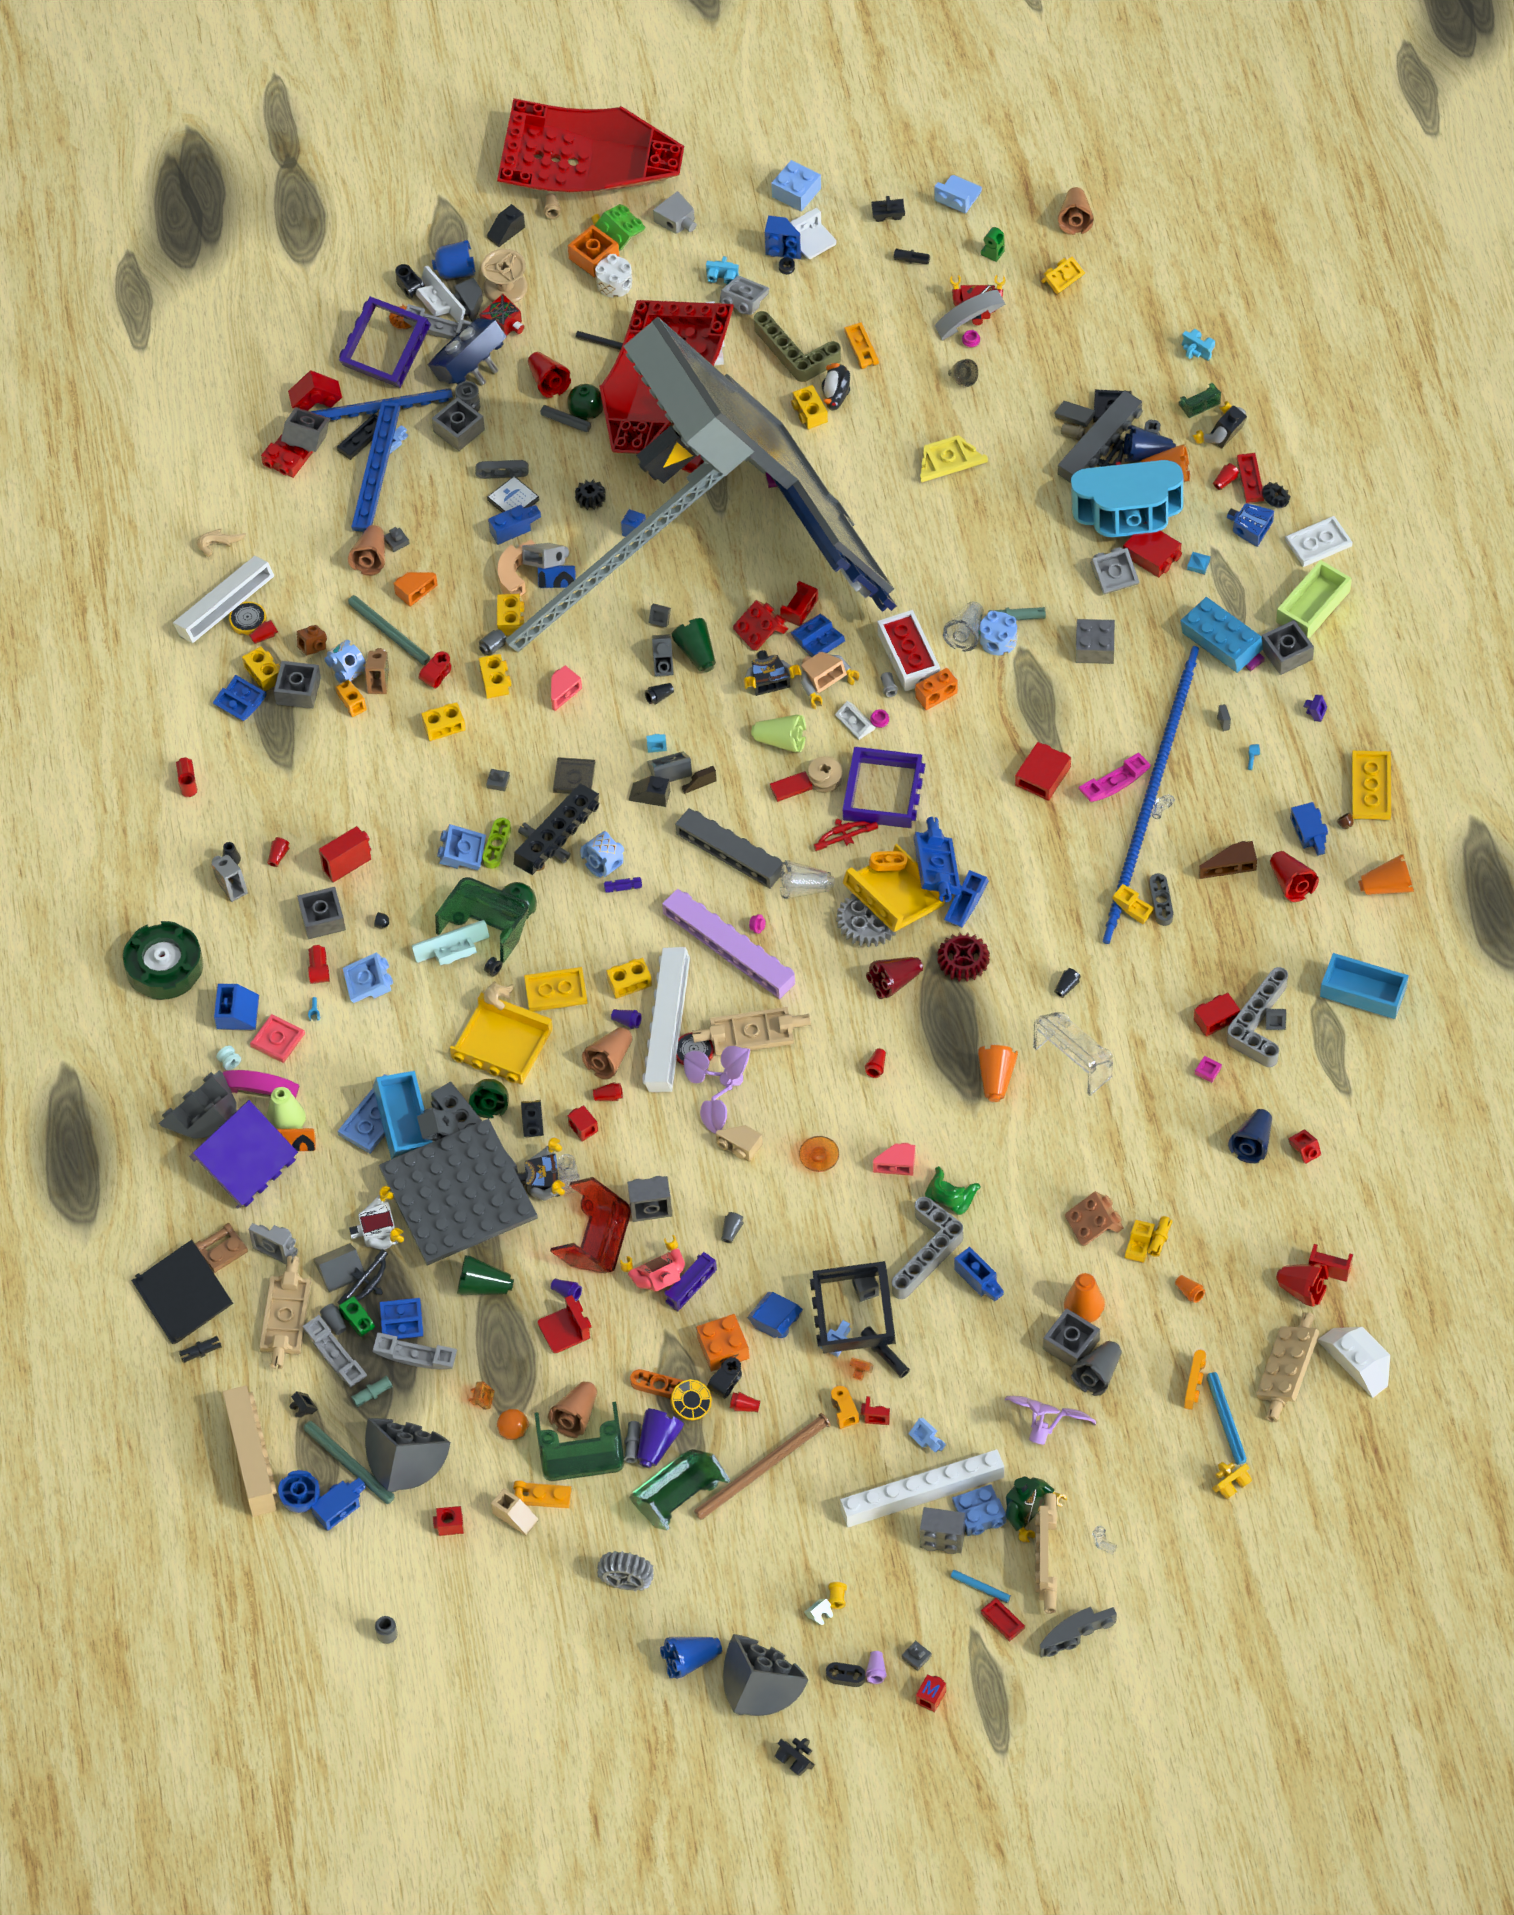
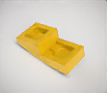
M1122 884L1112 899L1128 915L1144 924L1153 913L1154 907L1140 900L1138 892Z
M1135 1220L1125 1252L1126 1259L1145 1262L1155 1224Z

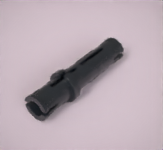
M871 1326L866 1327L861 1332V1336L877 1335ZM888 1345L871 1347L900 1378L905 1377L909 1373L910 1369Z

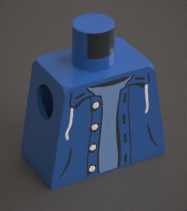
M1247 503L1244 504L1240 512L1231 508L1227 514V519L1234 521L1233 532L1258 547L1273 523L1274 511Z

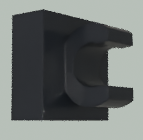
M296 1391L291 1396L294 1402L290 1404V1409L295 1410L297 1407L299 1408L295 1414L296 1417L301 1418L305 1413L313 1414L318 1410L308 1394Z

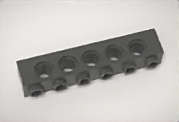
M451 1081L431 1093L432 1107L435 1110H446V1112L454 1113L459 1131L482 1121ZM507 1153L516 1173H518L516 1163Z

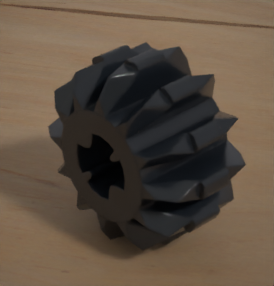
M594 479L591 482L585 480V483H579L575 490V501L579 503L580 508L585 507L587 511L589 508L595 510L596 506L602 507V502L606 500L605 488L601 482L595 483Z

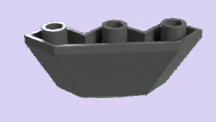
M219 1070L215 1074L212 1072L203 1079L205 1083L195 1092L190 1090L182 1097L185 1100L174 1110L169 1108L162 1115L164 1119L159 1123L160 1126L193 1139L210 1137L237 1111L236 1100L223 1073Z

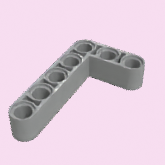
M1276 967L1269 973L1228 1027V1045L1265 1067H1273L1277 1064L1279 1047L1274 1042L1254 1032V1030L1266 1016V1009L1272 1008L1287 987L1288 972L1282 967Z
M920 1197L916 1200L915 1217L936 1235L893 1277L892 1294L897 1299L907 1298L963 1241L962 1223L927 1197ZM930 1258V1259H932V1260H930V1261H925L924 1259ZM903 1285V1286H905V1287H904V1288H898L897 1286Z

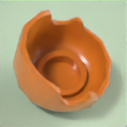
M518 1409L504 1411L497 1421L500 1435L510 1440L523 1437L529 1427L527 1416Z

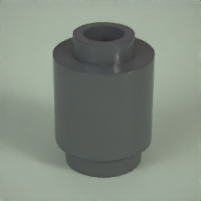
M500 629L493 630L479 641V649L484 655L491 656L505 645V639L507 638Z
M382 1616L376 1621L375 1630L378 1640L384 1644L394 1642L398 1636L395 1620L389 1616Z

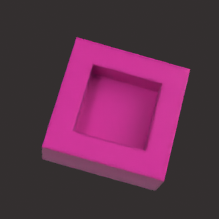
M1204 1056L1195 1069V1075L1212 1083L1220 1072L1222 1064Z

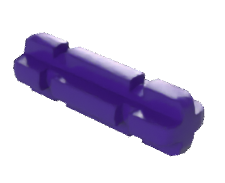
M634 877L633 880L626 878L615 880V882H604V889L607 893L613 892V890L623 891L630 890L631 887H634V889L642 887L641 877Z

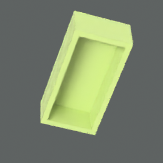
M1320 560L1279 606L1276 622L1284 625L1295 620L1309 639L1350 592L1352 578Z

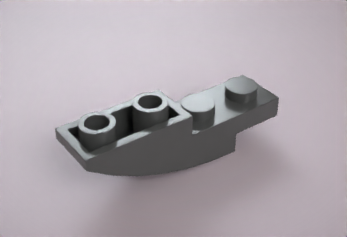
M1088 1607L1062 1621L1040 1644V1657H1051L1064 1649H1074L1080 1644L1081 1635L1087 1636L1095 1630L1112 1627L1117 1620V1613L1114 1607L1095 1614L1092 1608Z

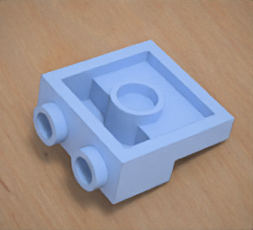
M376 952L343 967L349 997L353 1003L369 996L375 999L392 991L390 985L393 984V980L390 974H387L386 969L389 968V964L385 957L382 958Z

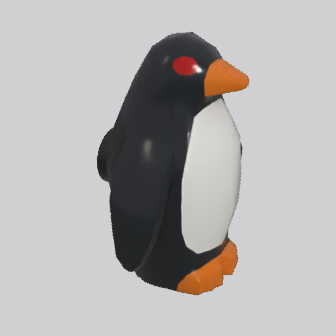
M831 363V365L828 364L826 366L827 375L822 382V391L826 396L824 402L827 408L833 411L841 406L850 392V372L844 365L838 363Z

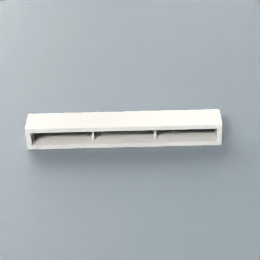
M686 947L663 948L662 956H659L660 972H657L658 986L654 990L656 1001L655 1005L652 1006L653 1022L650 1023L651 1037L647 1041L649 1052L648 1056L645 1057L646 1073H643L642 1078L643 1084L646 1085L649 1092H672L677 1046L680 1037L690 956Z
M996 1449L840 1499L841 1512L847 1528L1002 1479L1004 1478V1465Z

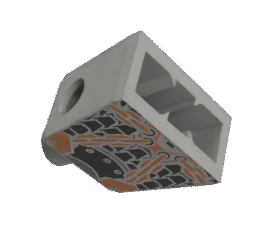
M229 855L214 857L211 865L215 878L229 900L233 902L248 894L242 871ZM228 878L233 879V883H232V884H231V882L228 880Z

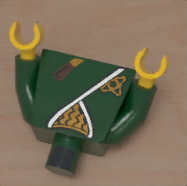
M1024 1476L1015 1480V1486L1006 1495V1518L1014 1529L1019 1531V1540L1030 1542L1027 1536L1035 1538V1532L1025 1530V1527L1040 1511V1506H1044V1495L1047 1493L1056 1494V1504L1060 1507L1062 1505L1059 1504V1498L1067 1500V1497L1063 1494L1055 1493V1489L1043 1479L1035 1477L1029 1479Z

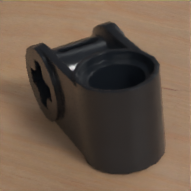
M401 264L396 267L397 285L409 299L413 298L418 288L425 287L423 281L409 265Z
M736 1358L726 1359L709 1380L707 1388L726 1399L742 1377L740 1361Z

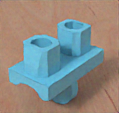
M723 256L722 261H707L706 274L708 282L715 283L718 278H724V283L728 285L739 275V265L727 262L726 256Z
M1193 329L1191 332L1185 331L1182 334V346L1187 351L1186 357L1191 359L1193 356H1200L1209 361L1212 350L1215 347V340L1209 337L1202 341V334L1196 329Z

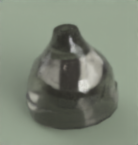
M963 359L953 365L948 371V375L958 385L969 387L977 381L978 367L973 360Z

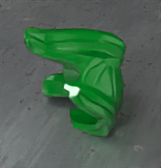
M936 1167L935 1176L927 1187L925 1197L934 1202L944 1204L957 1215L965 1213L976 1192L981 1188L980 1184H970L966 1188L953 1186L943 1181L944 1171L941 1167Z

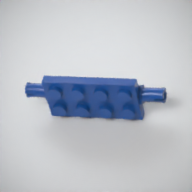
M929 817L926 820L928 830L924 833L915 832L913 837L921 887L929 891H938L940 901L943 902L944 897V901L949 902L952 899L951 894L959 895L961 891L952 838L944 837L942 830L939 829L938 818Z

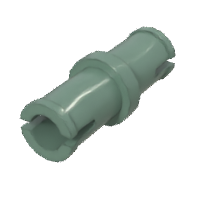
M384 1376V1378L374 1384L366 1385L364 1390L352 1395L351 1398L358 1408L372 1398L375 1400L378 1398L377 1395L393 1386L389 1378Z

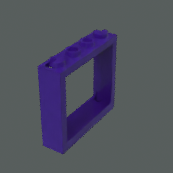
M370 296L363 305L360 317L355 321V328L349 334L345 348L340 352L339 361L347 368L401 388L431 323L425 317ZM376 307L417 322L392 375L351 359Z
M854 747L842 810L843 820L877 822L878 825L911 828L912 821H916L917 818L915 805L919 806L920 794H917L918 789L921 790L923 778H920V776L925 773L926 763H922V754ZM861 763L915 769L907 814L853 808Z

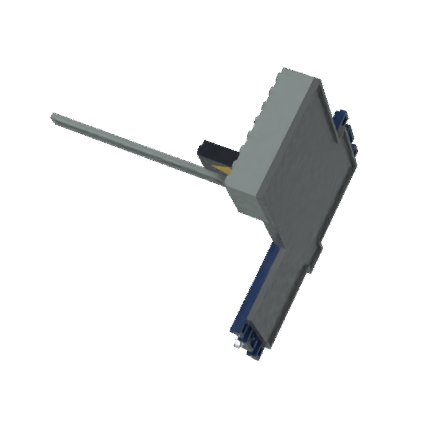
M657 317L625 344L624 348L628 352L626 354L627 358L632 363H635L634 369L640 375H643L642 381L646 386H650L649 392L655 399L658 398L657 404L659 407L667 412L665 414L666 418L675 425L673 427L669 426L636 455L640 461L638 465L644 472L649 471V475L655 481L658 479L664 484L696 456L701 455L704 463L686 477L689 481L686 486L505 640L517 652L522 650L744 460L746 462L749 461L763 474L766 472L770 474L832 569L836 572L841 570L856 592L859 591L864 598L871 597L882 612L887 608L892 611L897 605L889 595L894 590V587L853 528L854 522L841 503L828 491L784 424L728 374L724 376Z

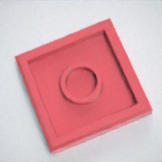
M271 1014L250 1045L252 1048L284 1063L305 1035V1031Z

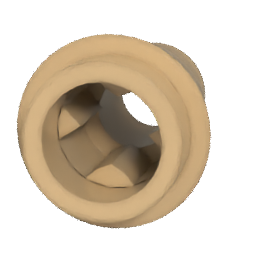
M549 193L545 199L544 214L549 219H555L560 215L561 207L556 195Z

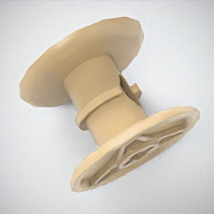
M498 249L490 252L483 259L481 270L486 278L483 290L491 302H494L500 295L504 294L512 303H517L527 293L528 284L523 276L526 263L523 256L517 251Z

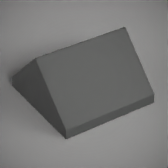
M684 751L647 761L652 776L670 779V782L692 776L691 759Z
M351 1243L313 1259L329 1292L358 1281V1279L351 1275V1273L356 1272V1267L363 1273L365 1272L358 1253Z

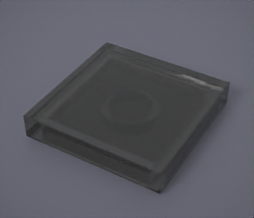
M558 757L553 793L570 794L580 783L592 789L596 761Z

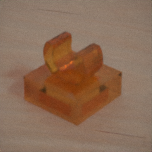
M851 1358L850 1366L855 1369L854 1379L862 1381L865 1372L872 1373L874 1367L872 1363Z
M484 1381L476 1382L475 1388L471 1389L473 1398H469L468 1401L473 1405H479L484 1410L490 1409L495 1391Z

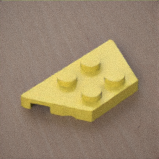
M959 435L925 445L920 481L922 483L987 463L988 457L977 452L976 447L967 443Z

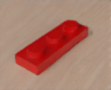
M1256 453L1237 455L1245 502L1264 501Z

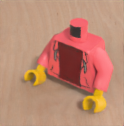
M672 1235L674 1240L670 1243L664 1238L666 1248L671 1252L633 1269L630 1256H626L628 1263H623L620 1260L621 1270L629 1272V1277L638 1288L659 1291L681 1280L679 1274L682 1273L685 1267V1261L680 1250L677 1249L678 1242L674 1235Z

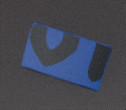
M575 566L538 567L539 588H566L576 580Z

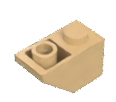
M746 1125L722 1129L716 1132V1143L720 1148L728 1149L739 1159H745L749 1162L763 1145L762 1134Z
M504 1488L491 1503L493 1515L525 1536L538 1522V1518L523 1501Z

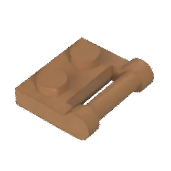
M230 1223L225 1224L223 1229L202 1242L198 1241L195 1243L214 1273L248 1252L247 1247ZM226 1235L230 1237L210 1251L206 1250L207 1247Z

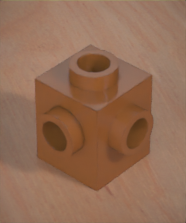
M317 625L297 631V647L306 656L326 649L327 635Z

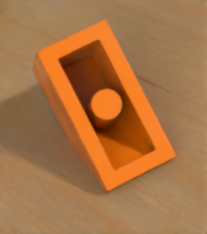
M407 572L394 582L395 594L410 607L438 586L437 577L434 572Z

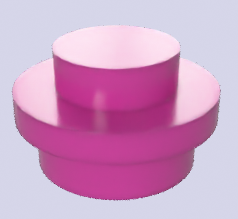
M968 330L962 336V342L967 347H975L980 343V336L976 331Z
M882 709L875 710L870 717L871 724L878 728L885 727L889 723V715Z
M761 914L753 915L749 922L750 930L757 934L761 933L766 925V921Z

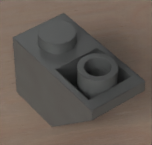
M474 278L455 285V294L453 295L464 306L465 316H468L473 322L480 310L483 297L478 283Z
M671 634L652 635L655 676L674 675Z

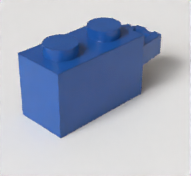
M522 505L516 506L488 519L490 533L497 545L531 531L530 524L541 518V512L536 505L523 508Z
M1313 802L1292 807L1290 819L1303 849L1313 846L1317 856L1325 854L1324 843H1326L1328 829L1325 823L1322 824L1319 808H1316Z
M968 1247L954 1258V1270L981 1297L985 1294L995 1302L1004 1295L1003 1289L997 1282V1273L971 1247Z
M358 1478L352 1483L342 1481L339 1484H334L326 1494L319 1496L317 1502L312 1506L313 1516L329 1531L360 1507L359 1497L360 1493L366 1488L365 1483Z

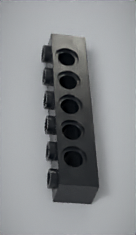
M580 783L514 852L513 865L531 875L537 870H541L545 862L554 856L556 850L566 843L567 838L576 833L578 827L587 821L592 812L597 811L600 804L598 802L599 793Z

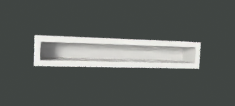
M253 556L173 622L179 636L191 643L199 639L274 577L269 563L257 556Z

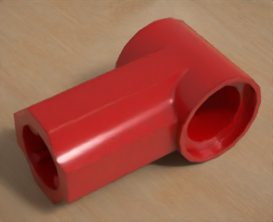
M187 757L180 758L176 762L180 791L183 796L192 797L198 790L193 761Z
M313 945L308 949L310 984L330 982L325 947Z

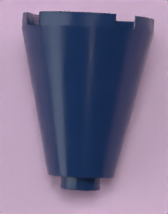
M1130 425L1127 428L1131 429L1130 433H1126L1124 439V454H1127V458H1124V461H1141L1174 448L1176 444L1170 438Z
M1264 1109L1255 1110L1230 1137L1228 1147L1231 1153L1235 1152L1238 1155L1237 1158L1246 1163L1256 1164L1260 1160H1264L1268 1151L1272 1115Z

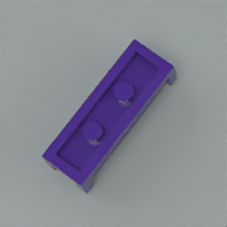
M705 1252L701 1256L698 1255L693 1265L680 1277L681 1280L676 1282L669 1290L664 1291L667 1299L665 1303L678 1312L717 1271L716 1260Z

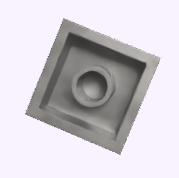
M458 397L432 418L433 432L458 451L485 430L483 416Z
M295 407L285 421L281 441L286 442L290 446H298L306 451L316 452L326 438L330 418Z
M1077 619L1076 663L1114 664L1115 620Z
M1295 620L1262 635L1263 652L1280 675L1313 660L1314 646Z
M282 661L274 689L276 704L313 709L321 680L319 665Z
M335 887L297 896L308 939L346 930Z
M655 1176L643 1180L634 1179L627 1182L633 1222L672 1217L671 1196L667 1176Z
M1066 1308L1044 1336L1043 1350L1073 1367L1076 1362L1088 1355L1100 1341V1329Z
M924 1507L920 1526V1548H924L927 1551H945L948 1554L962 1553L965 1535V1513Z

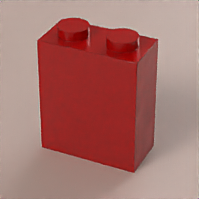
M1161 530L1152 533L1133 534L1123 545V549L1128 548L1132 562L1158 578L1163 573L1166 574L1174 561L1177 562L1182 555V543Z
M1037 742L1016 773L1015 786L1049 801L1070 770L1071 757L1065 752H1059L1051 748L1047 744Z
M358 826L319 848L322 870L333 883L371 860L370 851L372 849L368 843L370 838Z

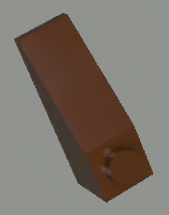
M1241 841L1232 844L1199 865V879L1256 871L1257 856L1253 841Z

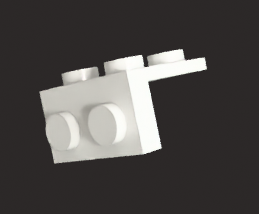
M818 208L808 211L803 216L790 222L801 234V253L807 259H812L836 245V239L821 224V212Z

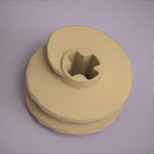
M823 756L814 759L809 764L808 778L816 791L830 792L835 790L842 782V768L837 760Z

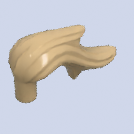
M217 529L201 535L197 540V547L207 557H210L213 551L208 547L209 545L221 543L230 547V543L242 540L246 533L226 535L220 533L221 529Z
M494 981L485 990V1002L494 1005L501 1011L505 1004L498 997L510 999L509 994L514 989V985L500 986Z

